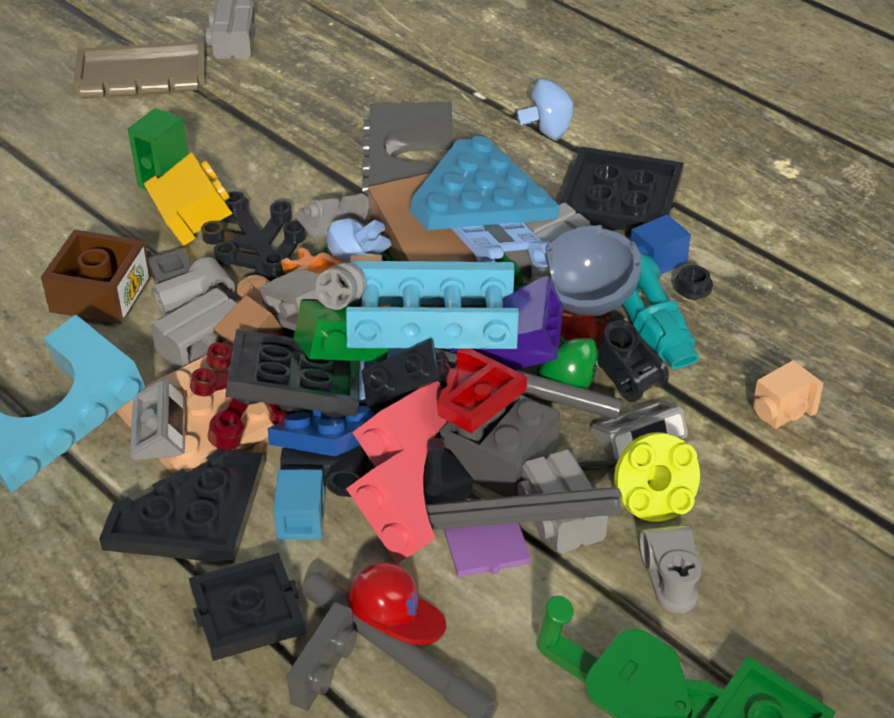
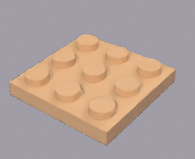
M207 355L145 386L148 388L167 378L185 396V453L176 457L158 458L172 474L181 469L188 473L207 463L206 456L220 450L214 447L208 440L209 424L213 416L228 408L233 398L225 397L226 389L214 391L212 395L206 397L198 396L190 389L191 376L196 369L207 368L215 374L229 371L230 366L224 370H215L209 367L206 363ZM133 400L127 402L116 411L130 428L132 424ZM264 402L249 405L241 420L244 424L241 443L238 447L231 450L243 451L268 437L267 428L275 424L269 420V410Z

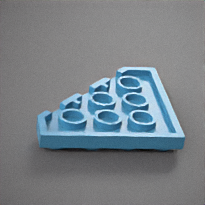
M474 136L472 139L457 140L412 197L409 212L426 230L557 220L560 206L526 172L522 171L512 162L508 155L496 147L491 139L483 136Z

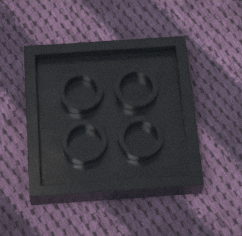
M580 147L559 205L563 203L568 204L576 211V214L579 213L590 221V225H602V227L611 230L632 232V229L665 215L671 216L683 175L684 163Z
M236 329L225 397L235 398V400L244 404H257L259 402L277 404L279 407L289 411H299L302 409L316 410L334 418L344 417L345 415L357 417L360 401L359 361L309 359L294 338Z

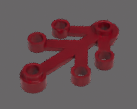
M263 332L265 334L283 336L277 332ZM221 342L211 344L207 351V365L215 370L227 369L231 363L233 348ZM207 368L196 369L191 376L190 389L194 394L202 397L210 396L214 391L226 389L229 371L215 374ZM233 398L226 410L220 411L212 417L207 437L214 447L222 450H231L240 445L244 431V424L241 420L250 404L240 403ZM264 403L269 410V420L275 425L283 422L286 415L295 413V411L285 410L277 404Z

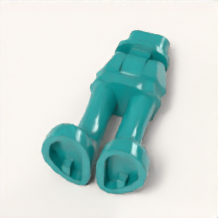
M641 254L640 279L634 293L622 305L640 336L664 362L669 364L671 369L677 370L690 366L700 358L694 348L696 340L690 333L687 321L679 310L677 302L669 301L659 282L661 272L658 264L650 256ZM638 293L645 294L651 304L650 307L647 308Z

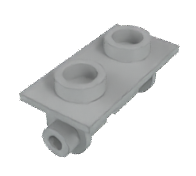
M363 193L342 197L341 203L337 198L311 200L308 205H305L304 211L295 212V217L312 238L327 236L329 225L342 219L351 218L366 226L371 222L366 217L369 211V196Z

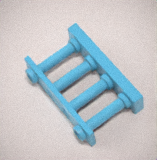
M350 261L351 264L356 265L362 270L366 277L367 287L362 293V298L353 303L361 304V307H347L346 309L347 348H414L432 340L434 348L517 349L518 308H503L502 301L503 298L513 293L514 262ZM378 305H403V307H378ZM420 305H445V308L420 307ZM461 305H486V308H461Z

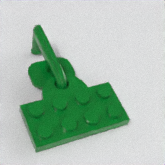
M557 595L551 597L546 603V609L542 616L536 639L537 649L550 661L582 681L588 699L613 718H833L836 713L830 707L750 656H747L725 689L707 681L685 679L677 652L650 633L640 629H628L619 633L598 659L561 634L563 624L570 622L574 616L571 602L567 598Z

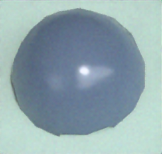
M602 225L581 226L567 231L551 242L546 248L553 286L563 304V309L579 316H601L618 309L634 293L641 276V253L635 242H631L621 233L603 229Z

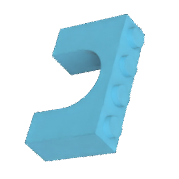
M76 314L43 338L56 365L74 380L67 396L52 409L32 417H12L0 412V483L11 493L31 480L38 472L65 453L71 446L94 428L101 425L103 421L127 402L133 400L139 392L146 388L135 362Z

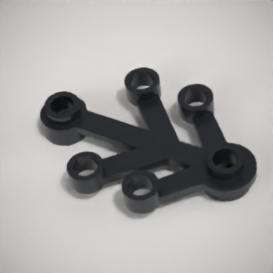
M238 191L228 192L230 198L225 202L232 214L223 220L227 223L238 224L244 235L224 231L222 223L218 221L204 223L201 226L202 239L206 244H216L214 246L215 260L224 266L235 265L254 269L257 275L265 277L270 282L279 276L286 275L281 261L285 258L292 260L290 256L298 244L306 239V229L297 220L291 221V204L287 201L272 203L270 205L271 218L262 231H260L250 216L249 201L244 197V194ZM283 227L284 240L277 250L273 251L270 245ZM236 248L255 251L258 256L239 253Z

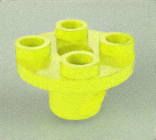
M655 432L636 438L623 450L615 467L614 486L620 489L623 495V506L628 512L646 521L663 522L673 519L678 515L686 514L694 506V497L700 483V468L697 453L692 446L673 435Z

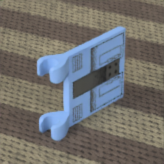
M523 222L451 228L475 254L477 262H495V259L503 258V252L528 249L531 261L536 268L549 267L546 248L551 242H542Z

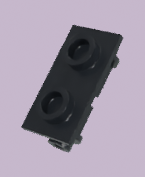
M430 340L361 370L367 407L372 409L384 403H391L398 397L434 382L445 380L446 375L449 374L451 369L449 362L444 357L440 359L436 357L434 343Z

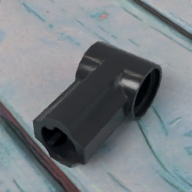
M361 445L338 456L282 448L280 470H323L324 486H327L330 492L341 497H351L346 488L366 475L369 457Z

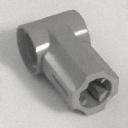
M204 257L195 261L188 273L151 287V291L158 311L163 316L176 311L190 303L193 298L202 296L215 288H218L228 296V299H231L235 292V285L214 258Z

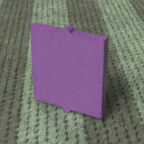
M519 523L443 529L457 577L489 571L492 574H497L500 569L531 564V557Z

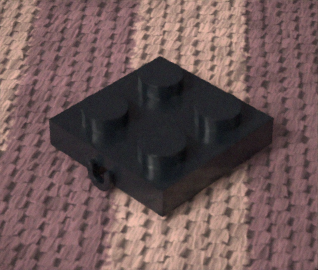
M279 553L188 578L196 605L193 608V613L196 618L197 627L203 628L213 661L306 634L305 622L296 601L299 599L297 585L294 579H288Z

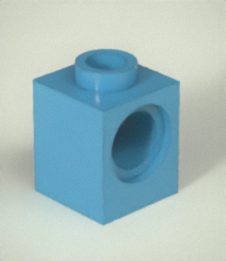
M278 470L274 501L277 540L322 539L325 510L323 470Z

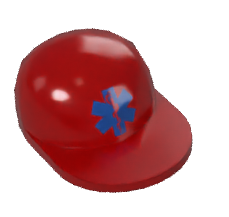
M386 562L370 564L362 568L352 580L347 596L348 607L352 609V613L366 624L397 640L410 644H431L444 636L447 625L443 614L432 604L418 597L414 579L401 566Z

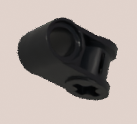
M615 320L605 327L596 344L599 353L598 366L615 384L620 395L625 400L636 402L642 398L643 392L653 386L661 387L668 382L669 372L666 364L660 356L654 353L632 324L622 320Z

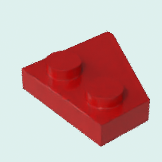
M458 349L455 368L450 369L447 376V386L442 389L437 401L438 416L472 434L527 390V376L472 349Z

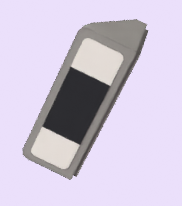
M167 378L142 390L133 398L130 457L133 460L176 457L185 453V396Z
M663 400L620 414L617 420L609 418L590 427L592 434L613 460L619 459L623 450L633 440L645 434L660 432L680 439L688 436L683 408Z

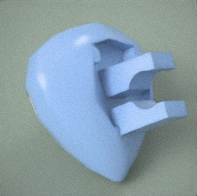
M540 78L531 93L535 106L519 110L516 113L519 126L539 121L540 131L550 139L558 141L569 127L574 114V103L570 95L559 85L549 79Z
M351 218L332 222L327 229L326 244L329 254L347 263H350L351 255H380L392 244L390 239L379 235L386 228L383 223L375 219L366 226Z

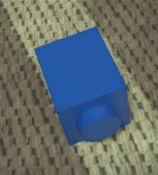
M669 215L632 229L631 242H635L641 254L650 256L656 261L661 274L687 264L691 234Z

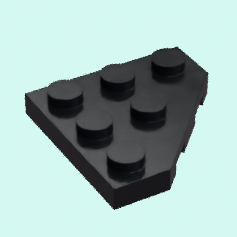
M220 449L206 456L207 463L188 473L181 469L152 484L153 491L132 501L128 496L113 504L99 538L102 550L235 564L265 466L264 454Z

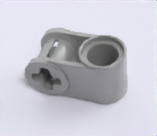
M688 525L642 530L640 533L641 558L645 569L649 573L657 602L666 611L672 613L691 611L698 602L696 582L699 581L702 575V563L695 549L690 527Z

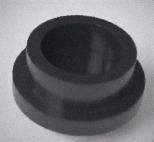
M691 265L681 269L675 278L674 288L679 295L686 299L698 300L711 294L713 281L708 270L701 266Z

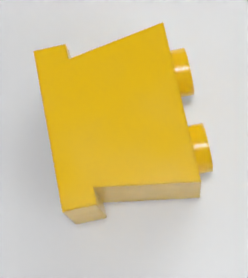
M192 152L159 179L154 176L144 183L166 224L183 246L196 239L194 234L201 231V226L204 223L220 221L232 214L225 202L230 196L218 180V176L207 160L200 164Z

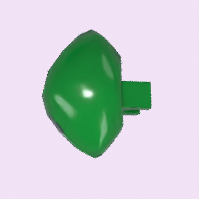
M560 335L558 359L544 362L538 368L537 376L587 390L594 381L598 368L599 353L595 341L591 338H572L566 342Z

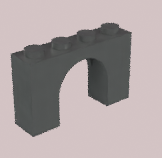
M451 102L370 104V118H363V194L369 196L368 187L433 172L440 162H407L395 157L409 151L450 150L453 146Z

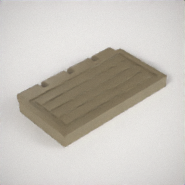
M190 41L78 49L73 82L75 94H80L81 98L104 97L105 92H110V96L137 95V90H142L143 94L168 93L170 88H175L176 92L198 91L199 86H205V42Z

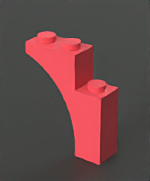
M434 382L416 390L380 411L352 432L376 468L346 489L397 564L435 539L425 506L423 473L428 452L427 442L429 439L434 438L440 429L448 423V421L438 416L437 401L442 389H444L440 382Z

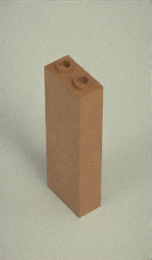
M431 173L368 187L370 218L372 221L375 219L385 225L386 229L380 235L390 239L392 245L387 249L394 261L477 262L475 254L451 228L426 230L409 212L412 197ZM420 305V307L445 308V305ZM461 305V308H486V305Z

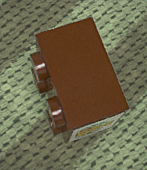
M74 229L41 275L49 312L69 316L76 314L80 318L122 324L151 277L145 241Z

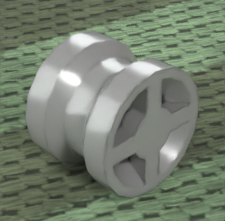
M340 263L320 273L315 284L316 296L325 307L332 310H340L362 298L363 291L367 287L366 277L356 265ZM342 278L347 287L343 286L339 279Z

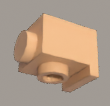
M792 360L757 380L752 411L761 420L767 422L775 429L790 420L795 421L799 419L805 412L813 416L818 411L823 382Z

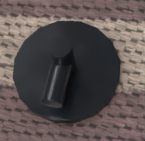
M431 438L427 442L428 452L423 473L425 504L467 501L471 495L473 478L456 456L444 451L445 443L439 438Z

